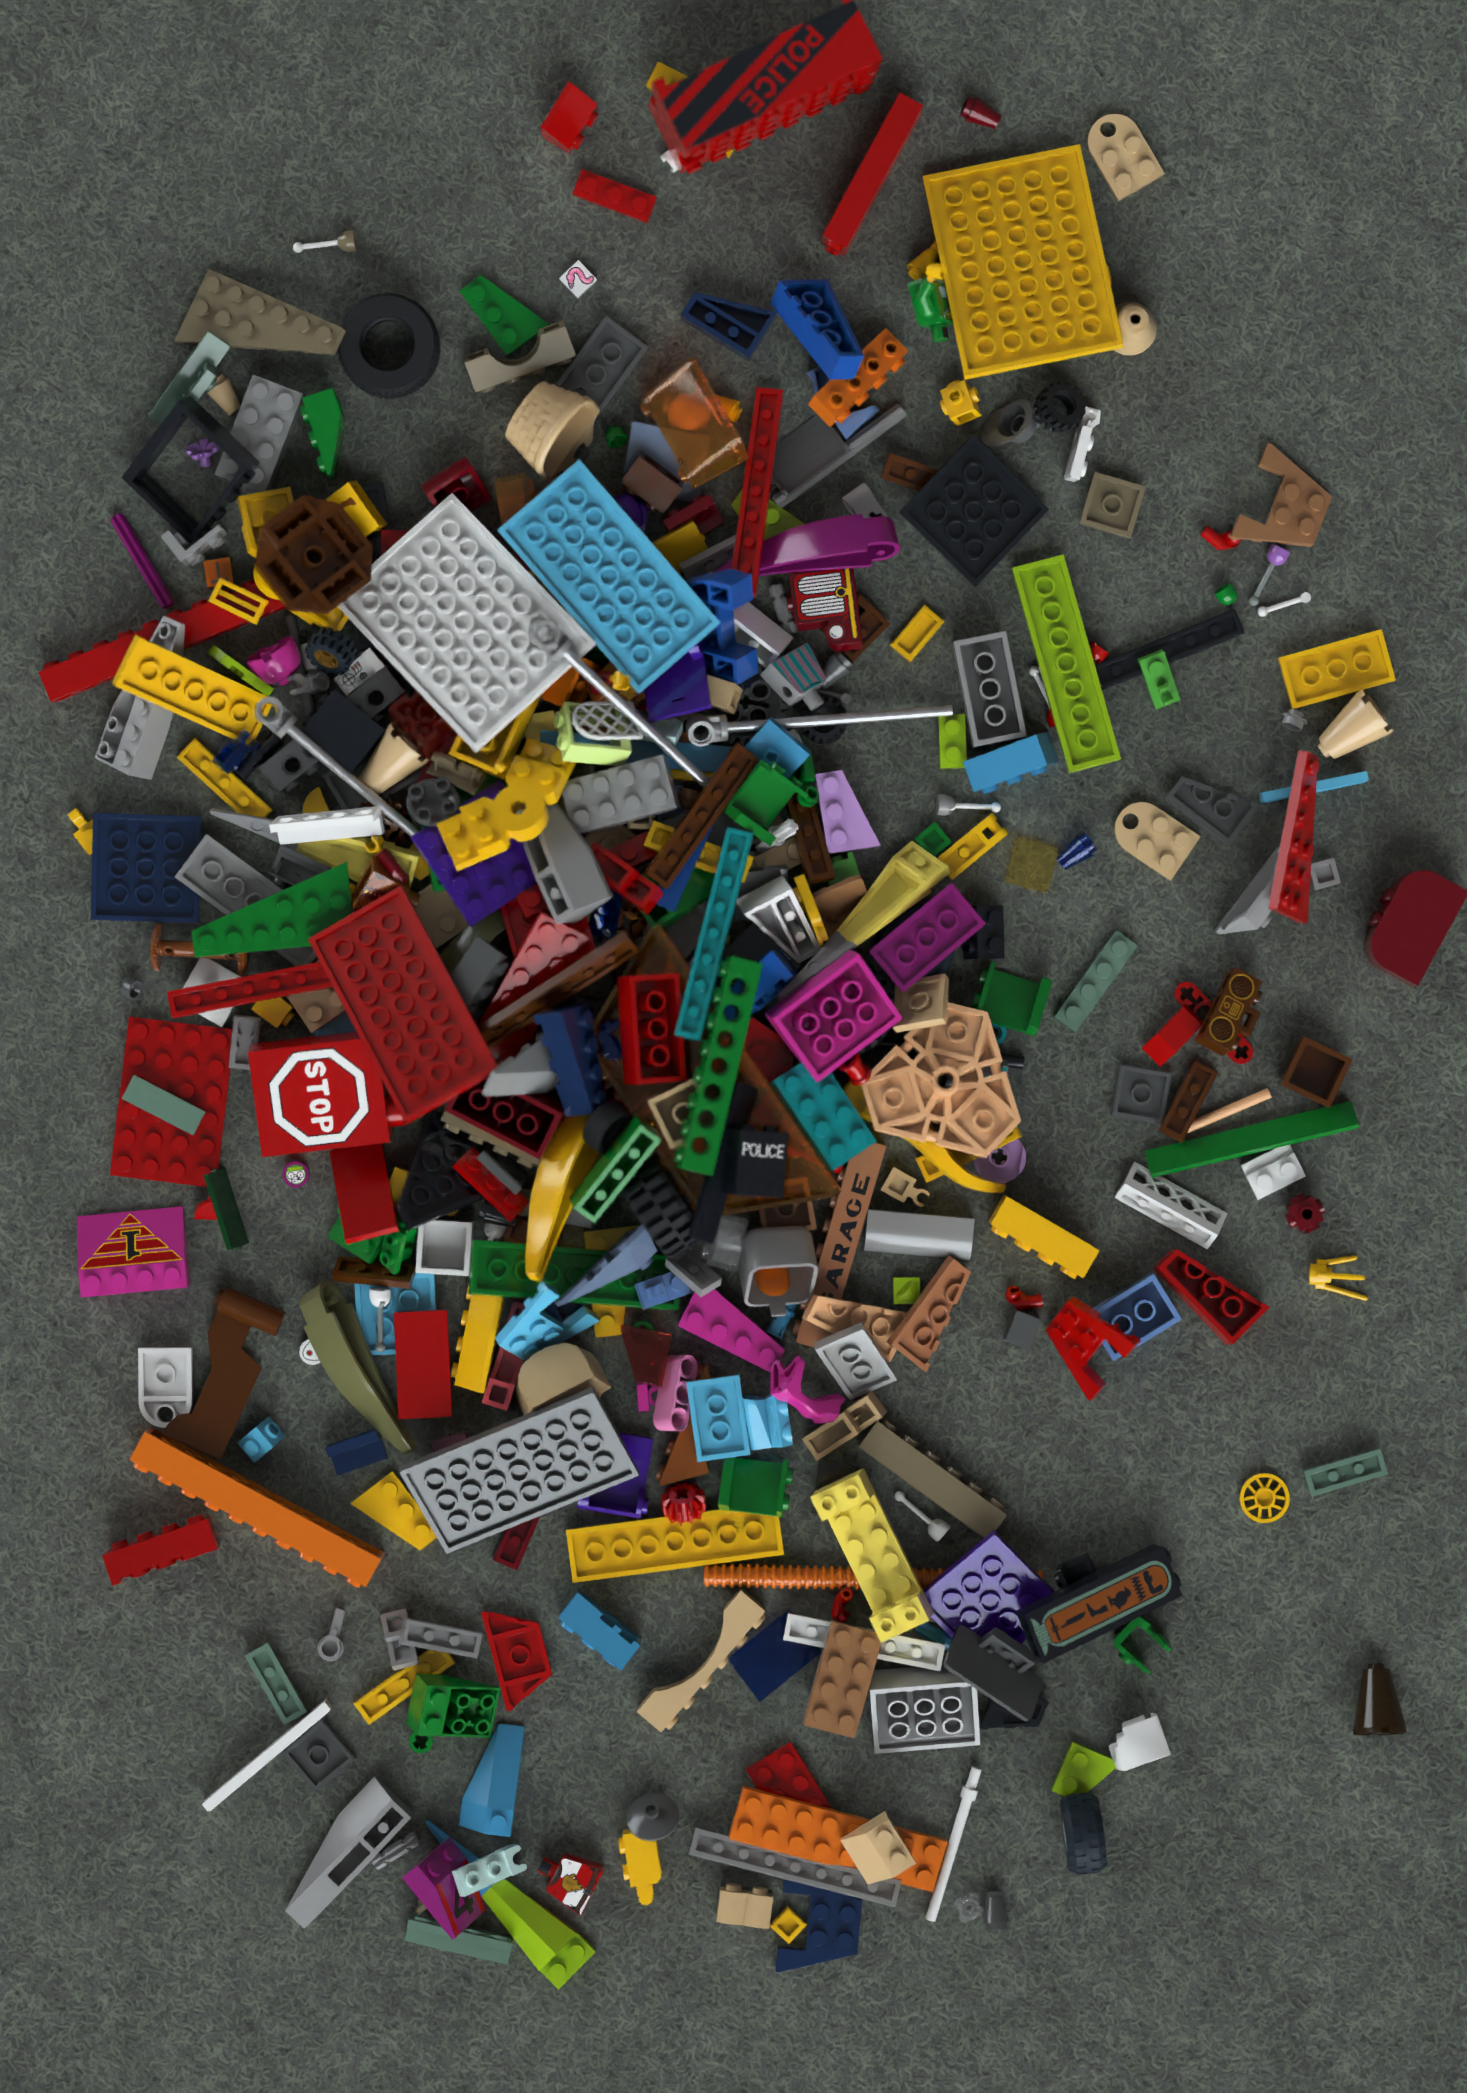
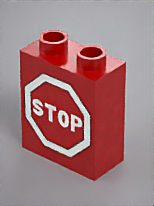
M357 1031L253 1043L248 1051L262 1157L389 1143L394 1134L393 1127L405 1126L406 1124L392 1097L389 1095Z

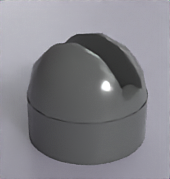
M133 977L122 979L121 982L123 984L119 986L121 994L130 1000L137 999L142 993L143 983Z

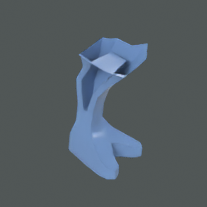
M820 366L807 372V375L813 382L815 394L830 381ZM871 405L858 411H851L852 414L842 424L838 421L836 424L845 439L848 440L880 410L876 405Z

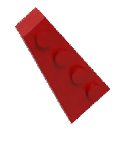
M1178 1249L1170 1250L1152 1268L1226 1345H1233L1270 1308Z

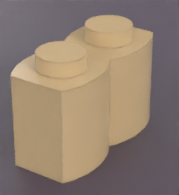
M726 1883V1887H720L716 1922L769 1929L773 1893H768V1888L755 1886L752 1890H744L740 1884Z

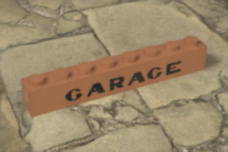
M875 1142L850 1159L846 1167L843 1166L842 1171L838 1174L837 1181L841 1182L839 1192H833L829 1207L834 1208L831 1218L826 1217L822 1232L826 1233L824 1244L818 1243L815 1253L816 1259H819L813 1294L842 1299L886 1145ZM810 1300L801 1303L799 1309L805 1312ZM803 1318L801 1320L796 1319L792 1335L796 1336L795 1342L814 1347V1342L832 1334Z

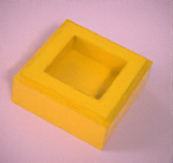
M788 1905L770 1923V1927L788 1944L807 1925Z

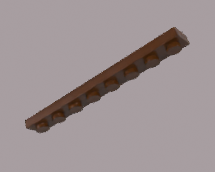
M623 931L479 1024L478 1028L488 1047L491 1049L534 1021V1015L551 1010L639 953L637 945Z

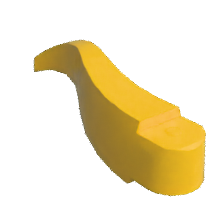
M850 1081L847 1082L843 1088L844 1093L860 1117L872 1122L861 1085L855 1086ZM930 1122L928 1130L938 1132ZM903 1138L920 1151L945 1176L963 1187L980 1192L998 1194L1003 1193L1006 1189L1005 1183L987 1180L970 1172L953 1156L948 1148L936 1146V1142L926 1140L923 1143Z
M591 1114L565 1116L538 1166L531 1193L525 1255L526 1273L531 1280L542 1281L558 1237L573 1207L569 1197L596 1165L600 1153L586 1144L583 1139V1129Z

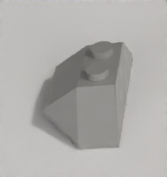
M1280 846L1275 849L1213 931L1214 933L1220 935L1256 930L1260 926L1262 928L1267 926L1273 918V915L1270 914L1272 910L1268 909Z

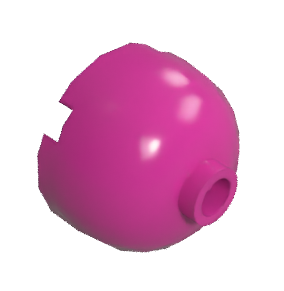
M292 636L276 640L278 644L269 648L266 645L249 656L246 663L251 672L267 684L278 682L280 686L291 682L287 681V678L294 674L301 664V655Z

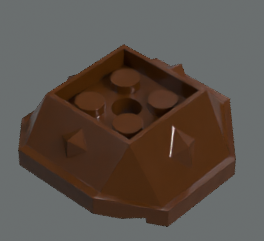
M302 495L260 528L254 568L288 611L329 614L371 581L373 546L339 503ZM307 553L315 554L319 562L316 564L311 563L307 559Z

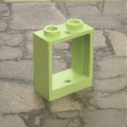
M564 702L560 711L556 712L554 717V726L558 728L559 735L557 747L558 750H561L562 761L610 766L625 765L632 752L631 741L609 740L610 746L574 742L571 725L573 724L572 715L575 708L581 703ZM614 708L610 711L617 718L621 715ZM595 709L592 712L599 718H601L604 714L598 709ZM582 710L576 713L581 718L586 716V713ZM590 716L586 720L593 726L598 722ZM608 716L604 719L611 726L615 722ZM623 716L621 721L628 725L627 717ZM617 724L615 726V729H617L621 733H623L626 730V728H624L620 724ZM611 731V733H610L609 735H617V734H615L614 732Z

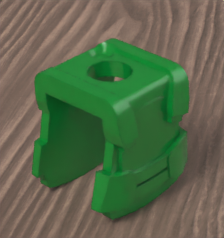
M1140 1616L1124 1626L1115 1636L1113 1645L1120 1651L1118 1656L1125 1663L1130 1665L1133 1662L1140 1670L1150 1675L1152 1672L1151 1668L1122 1643L1127 1636L1139 1625L1165 1650L1170 1652L1173 1648L1169 1644L1170 1640L1160 1631L1152 1628L1150 1620Z

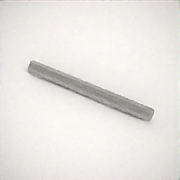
M900 404L894 405L845 442L851 449L850 452L789 497L785 498L781 491L773 495L774 503L780 506V508H784L904 419L907 414Z

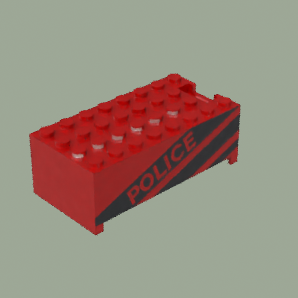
M841 0V6L670 86L666 85L663 77L654 80L651 88L654 96L649 98L648 108L680 174L686 171L688 174H692L703 167L702 164L711 160L712 163L724 159L727 156L726 153L733 149L738 152L751 145L750 141L756 138L765 140L775 134L774 130L782 126L784 129H788L799 123L798 119L807 115L808 118L820 114L823 111L822 108L829 104H832L833 107L845 102L847 100L846 96L852 93L861 95L870 90V85L873 83L879 69L882 56L855 0Z

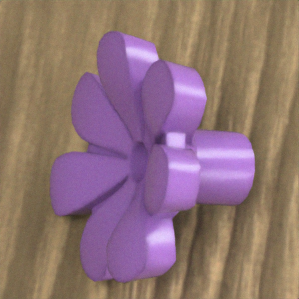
M201 439L200 445L192 443L184 450L187 455H191L193 460L200 459L201 467L211 466V454L218 452L219 446L214 441L209 443V439Z

